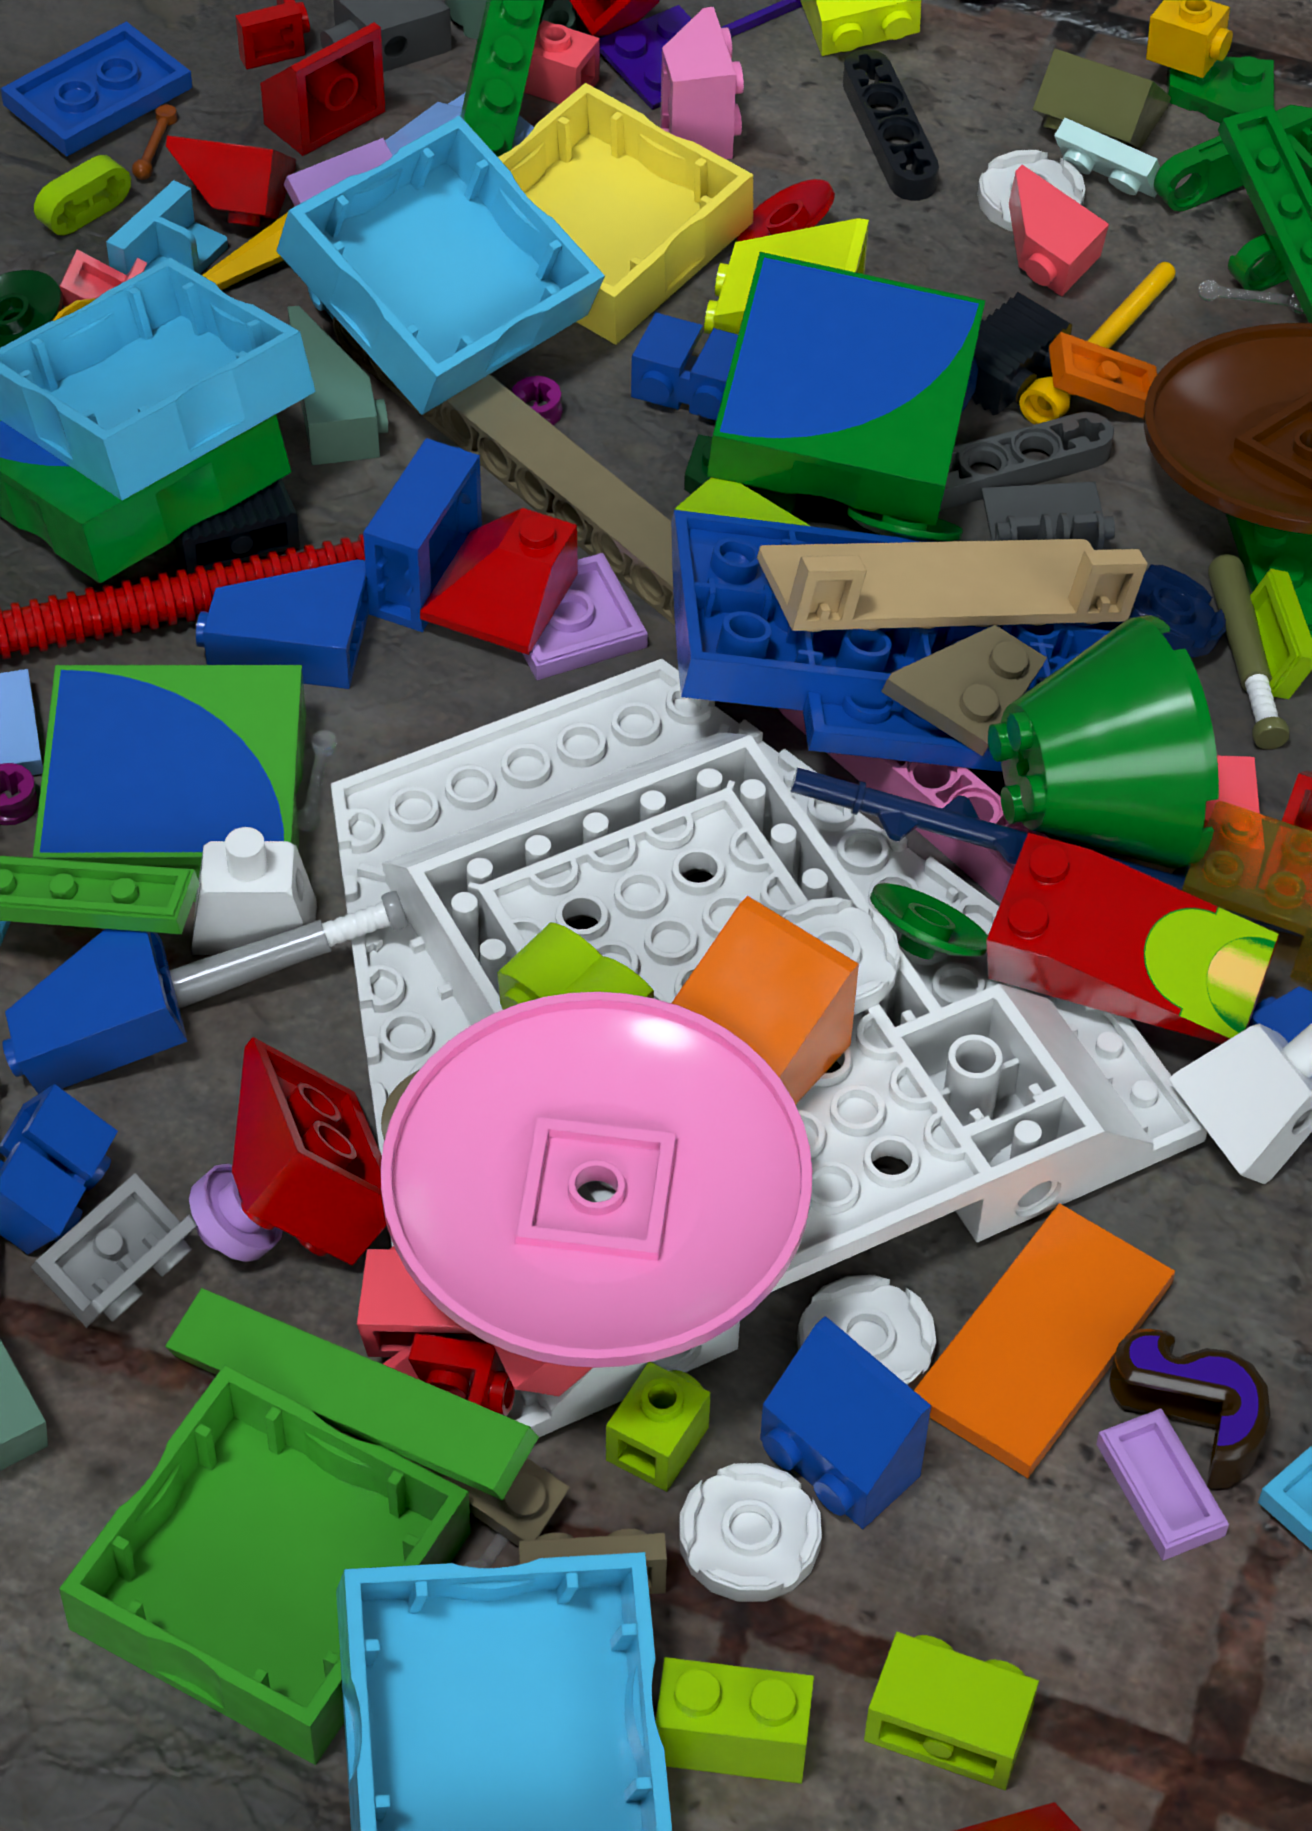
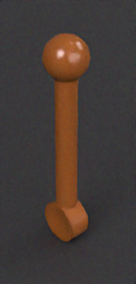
M164 104L156 108L157 124L142 158L135 161L132 165V173L139 180H147L152 175L153 167L151 162L167 126L173 125L177 121V110L172 105Z

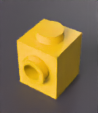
M1163 0L1150 16L1146 60L1203 78L1217 60H1224L1230 49L1233 32L1228 30L1230 7L1210 0Z

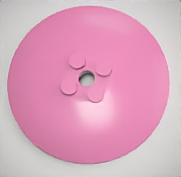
M580 992L542 997L496 1012L466 1028L428 1059L400 1097L390 1119L381 1160V1194L386 1225L394 1248L405 1269L420 1290L437 1308L462 1328L506 1351L537 1361L576 1367H619L660 1360L704 1344L737 1324L771 1293L793 1260L806 1228L812 1194V1162L804 1123L794 1100L781 1079L747 1043L710 1019L675 1004L626 993ZM602 1181L611 1185L616 1192L608 1200L591 1202L582 1198L577 1191L587 1182Z

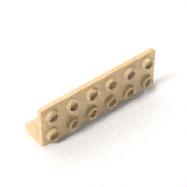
M1085 539L762 545L759 547L757 560L792 631L808 632L843 629L877 630L880 628L913 627L931 629L948 626L989 627L991 625L1019 624L1041 626L1054 623L1097 624L1100 622H1124L1129 619L1148 565L1139 549L1094 550L1089 541Z

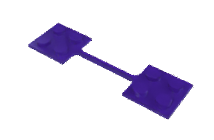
M782 0L721 28L728 27L730 35L733 37L800 8L802 3L800 0ZM680 5L600 38V53L652 110L661 107L662 47L692 19Z

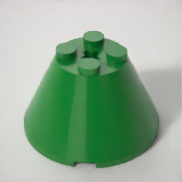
M1152 615L1133 617L1126 620L1009 704L1003 712L1001 723L989 726V750L993 759L996 762H1001L1005 786L1001 790V806L1009 824L1021 822L1032 831L1172 869L1193 866L1204 857L1214 833L1212 826L1203 828L1206 801L1217 800L1219 796L1215 737L1206 697L1194 664L1186 648L1172 649L1163 633L1170 632V626L1163 620Z

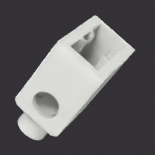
M251 827L237 828L227 835L225 841H210L203 845L198 880L199 887L195 903L192 955H216L316 921V897L296 845L288 841H264L263 835Z
M1312 1023L1289 1043L1280 1033L1262 1024L1250 1026L1180 1069L1168 1079L1241 1176L1266 1184L1276 1175L1312 1132Z

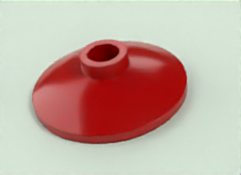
M811 179L793 184L777 192L753 210V223L737 237V242L815 227L833 204L835 192L832 186L825 180Z

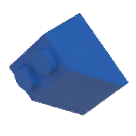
M825 1316L815 1324L763 1403L760 1440L768 1456L778 1466L785 1470L794 1469L813 1486L818 1499L828 1510L838 1516L847 1515L861 1529H864L921 1476L931 1405Z

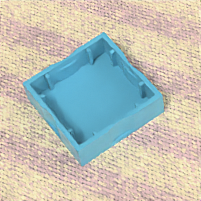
M460 115L403 146L395 155L380 166L361 174L349 176L290 209L276 250L421 415L587 316L605 277L560 225L526 196L515 181L511 171Z
M171 257L104 292L81 309L48 322L0 348V420L120 500L128 498L316 392L300 331L253 304H248L228 296L218 288L216 283Z
M645 1552L539 1558L528 1563L502 1568H475L447 1563L344 1569L336 1590L351 1831H672L665 1751L655 1723L652 1705V1678L656 1658Z

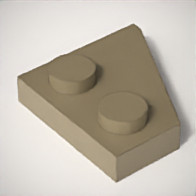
M993 625L892 672L881 692L983 756L989 748V726L1001 723L1006 707L1025 694L1044 665L1047 657L1000 627Z

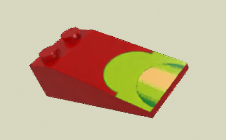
M1028 832L986 939L988 979L1223 1044L1248 1028L1278 943L1279 934L1096 851Z

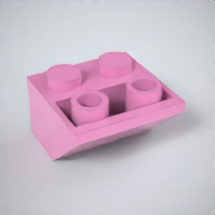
M714 7L703 8L662 47L660 128L677 137L693 141L724 159H732L734 136H740L742 132L741 114L738 104L735 103V94L743 93V72L740 62H732L731 60L732 40L729 28H721Z

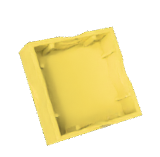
M584 83L541 119L520 144L498 157L511 171L515 181L526 196L538 208L552 217L605 275L588 315L578 320L577 323L615 345L753 223L752 173L693 141L664 131L651 122L644 114L587 83Z

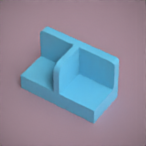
M174 180L106 241L109 266L125 275H128L137 257L147 262L144 271L171 257L201 274L228 249V241L225 235L195 222L191 188Z

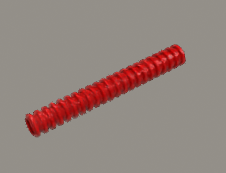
M359 534L358 541L351 542L349 537L341 538L340 544L334 546L330 540L322 542V548L315 549L312 544L304 546L303 552L298 553L295 548L286 549V555L278 556L276 551L269 552L267 555L268 559L260 560L258 555H252L249 558V562L243 564L239 558L233 559L231 566L224 567L222 562H217L213 564L212 570L205 571L203 565L195 567V573L187 574L185 569L177 570V577L169 578L167 573L159 574L158 580L151 582L148 576L141 577L140 584L132 585L130 580H125L121 583L122 587L113 589L112 584H105L103 591L96 593L93 587L85 588V595L76 596L74 591L66 593L65 599L60 600L57 599L55 594L49 595L47 598L48 602L40 604L38 599L34 598L30 599L29 606L20 607L19 602H14L10 604L11 609L2 611L0 607V654L3 659L11 658V652L19 650L22 656L29 655V648L39 647V651L44 652L48 651L49 644L57 643L58 648H64L67 646V641L74 639L78 645L84 644L85 637L94 636L95 640L99 641L104 639V633L112 632L114 637L122 636V630L129 628L133 634L139 633L141 626L149 625L150 629L154 630L159 628V622L167 621L169 626H174L178 623L177 619L184 617L188 623L194 622L196 615H199L201 611L209 612L215 588L357 559L365 560L363 534Z

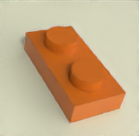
M1060 332L1049 345L1053 386L1066 391L1068 394L1080 396L1112 407L1116 411L1126 412L1144 419L1147 393L1154 378L1157 376L1156 366Z

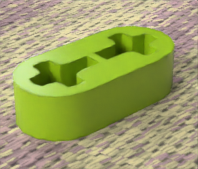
M107 155L95 156L49 182L42 188L34 203L35 217L57 235L65 236L71 234L123 202L131 187L130 173Z

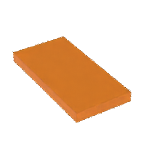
M1059 1203L914 1391L931 1405L930 1418L1026 1478H1029L1113 1365L1118 1344L1127 1334L1141 1327L1173 1283L1175 1270Z

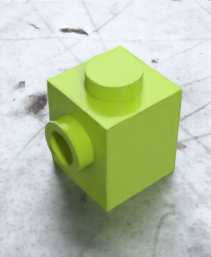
M648 1362L606 1425V1461L667 1492L709 1428L711 1392L703 1389L695 1378L683 1371H668L652 1362Z

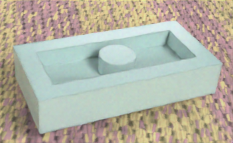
M1063 119L1054 135L1063 155V160L1072 163L1080 173L1089 175L1093 170L1109 177L1108 181L1126 194L1136 195L1140 191L1155 198L1157 193L1154 190V179L1160 169L1157 158L1070 119Z

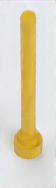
M1169 262L1159 263L1087 341L1110 349L1174 279L1176 274L1174 266ZM1052 376L1038 378L1021 395L1019 400L1020 409L1025 418L1034 425L1061 418L1069 410L1071 394L1055 388Z

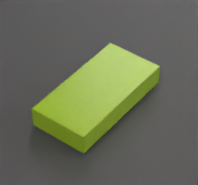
M1270 569L1250 597L1255 608L1272 680L1269 682L1273 697L1290 699L1312 670V637L1289 573Z

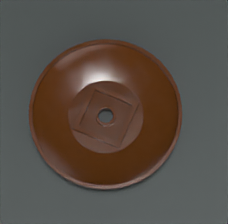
M1278 323L1237 329L1203 340L1175 356L1154 378L1148 390L1144 408L1146 441L1152 455L1161 468L1188 493L1224 513L1265 527L1311 535L1312 323Z

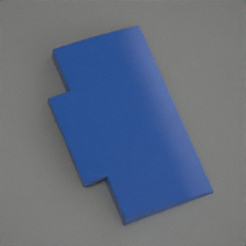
M674 510L671 521L672 573L681 697L803 711L809 751L1002 772L1001 762H996L993 759L989 748L981 756L881 692L892 672L989 627L948 626L931 629L913 627L880 628L877 630H822L819 632L792 631L757 560L759 547L762 545L935 541H920L903 537ZM1123 622L996 626L1047 657L1041 670L1027 689L1029 691Z

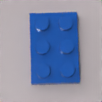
M126 21L0 89L3 105L67 157L190 90L193 86L189 69Z

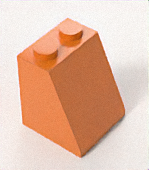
M747 896L733 912L671 1004L681 1006L710 1019L747 1043L781 1079L796 1105L851 1045L859 963Z

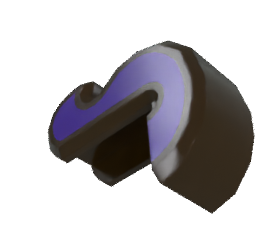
M1140 1329L1127 1334L1118 1344L1109 1378L1110 1391L1118 1405L1122 1409L1145 1414L1161 1408L1169 1419L1215 1428L1206 1484L1208 1489L1229 1488L1248 1476L1258 1460L1270 1419L1268 1386L1253 1364L1230 1351L1209 1348L1188 1353L1181 1357H1175L1172 1355L1175 1336L1167 1331Z

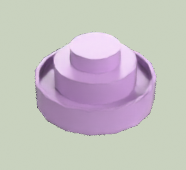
M216 1165L191 1187L189 1204L192 1217L197 1225L198 1235L207 1246L220 1251L231 1259L243 1262L258 1260L277 1244L282 1237L283 1230L277 1227L267 1230L254 1223L241 1208L242 1199L232 1174V1165Z

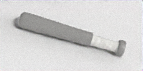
M397 891L383 894L381 896L382 902L377 903L375 906H369L364 910L360 909L344 917L341 916L324 923L320 919L287 932L170 970L179 1009L294 964L331 952V947L337 943L341 944L346 940H352L357 936H363L368 932L371 933L376 931V929H383L386 926H391L395 931L407 927L408 921Z

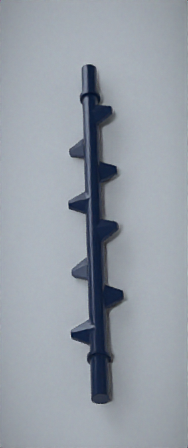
M798 767L790 790L792 793L851 809V814L857 815L859 811L879 818L888 838L893 841H900L915 828L999 851L1005 860L1011 864H1016L1028 834L981 820L970 799L960 795L944 808H938L866 787V782L860 781L859 784H854ZM1065 839L1061 840L1062 842L1083 847L1080 843ZM1107 856L1260 926L1312 940V913L1301 902L1293 901L1289 905L1283 906L1209 885L1197 863L1193 866L1177 868L1170 874Z

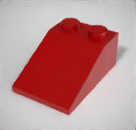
M252 1037L244 1048L232 1174L242 1199L241 1208L260 1227L267 1230L277 1227L295 1236L310 1252L318 1256H325L328 1253L353 1265L387 1226L381 1194L382 1155L358 1098L351 1089Z

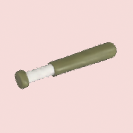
M1220 555L1210 563L1208 576L1218 610L1221 608L1225 615V633L1234 658L1241 687L1247 691L1249 701L1251 702V709L1253 710L1256 723L1252 728V738L1257 747L1261 749H1276L1284 745L1289 739V727L1284 719L1278 717V711L1273 694L1271 693L1269 682L1272 680L1255 608L1251 601V591L1244 565L1234 555Z

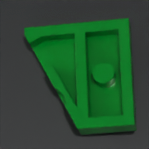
M1226 56L1223 61L1217 60L1203 78L1168 67L1167 94L1171 97L1170 103L1188 111H1198L1208 119L1221 123L1223 118L1271 104L1274 107V60L1257 59L1250 56L1241 58Z

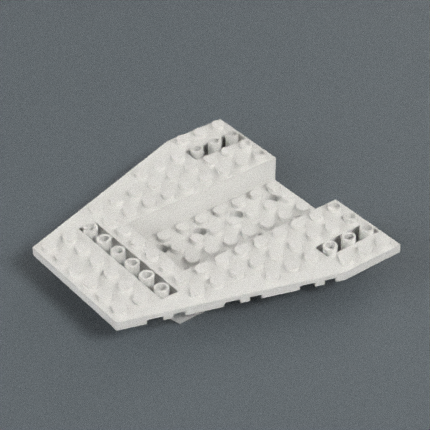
M663 659L656 660L331 783L332 804L347 914L355 913L360 909L364 910L372 905L375 906L377 903L382 902L381 896L383 894L397 891L408 921V926L395 931L391 926H386L383 929H376L374 932H368L351 940L377 1141L381 1155L384 1144L381 1131V1117L389 1095L401 1081L420 1070L428 1059L449 1040L469 1026L503 1010L500 1005L497 972L550 922L560 924L574 931L590 943L602 956L612 958L633 970L654 990V999L672 1003L733 912L747 896L780 916H783L790 908L811 899L833 897L853 901V907L862 909L867 913L869 908L879 913L870 900V894L874 886L880 883L897 884L923 892L952 906L978 924L987 935L990 932L999 906L930 856L925 861L907 848V838L904 837L900 841L889 839L885 830L860 812L854 815L851 814V809L790 792L797 767L812 772L816 771L786 749L778 753L762 741L763 732L745 719L739 724L717 708L715 701L681 697L679 671ZM702 871L709 872L714 876L712 879L701 883L685 879ZM587 917L595 918L598 921L595 926L588 929H576L569 926V924ZM890 925L897 935V940H899L901 933ZM899 945L900 962L893 989L878 1005L854 1015L851 1045L836 1060L841 1065V1068L832 1073H824L796 1104L810 1145L812 1162L811 1203L806 1228L798 1250L787 1271L772 1291L956 1211L974 1240L980 1242L1052 1210L1059 1203L1063 1205L1205 1142L1207 1130L1168 1079L1171 1077V1074L1129 1018L988 979L987 953L983 956H956L936 951L934 957L927 960L907 952ZM891 1156L902 1159L909 1168L901 1174L889 1175L876 1169L873 1162L880 1157ZM740 1321L704 1344L677 1355L652 1361V1363L668 1371L680 1370L687 1372L738 1349ZM647 1363L592 1368L559 1397L515 1390L513 1405L506 1417L530 1426L538 1437L544 1436L622 1401Z

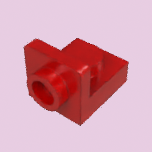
M276 0V6L235 15L239 55L246 70L305 55L303 34L310 32V23L302 1Z
M415 1333L408 1360L419 1380L464 1399L469 1395L468 1401L504 1416L509 1414L514 1401L515 1389L493 1344Z

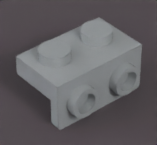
M134 1173L32 1264L31 1268L86 1328L103 1312L113 1322L143 1295V1292L135 1284L144 1275L154 1268L163 1277L192 1250L184 1239L197 1225L190 1214L180 1222L140 1177Z

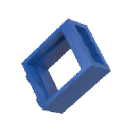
M428 438L424 440L363 532L369 615L423 632L429 622L420 619L421 608L470 531L482 526L480 455Z

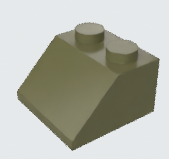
M1054 49L1032 110L1046 118L1043 127L1051 131L1057 132L1063 119L1067 118L1140 150L1168 108L1171 97L1152 80Z

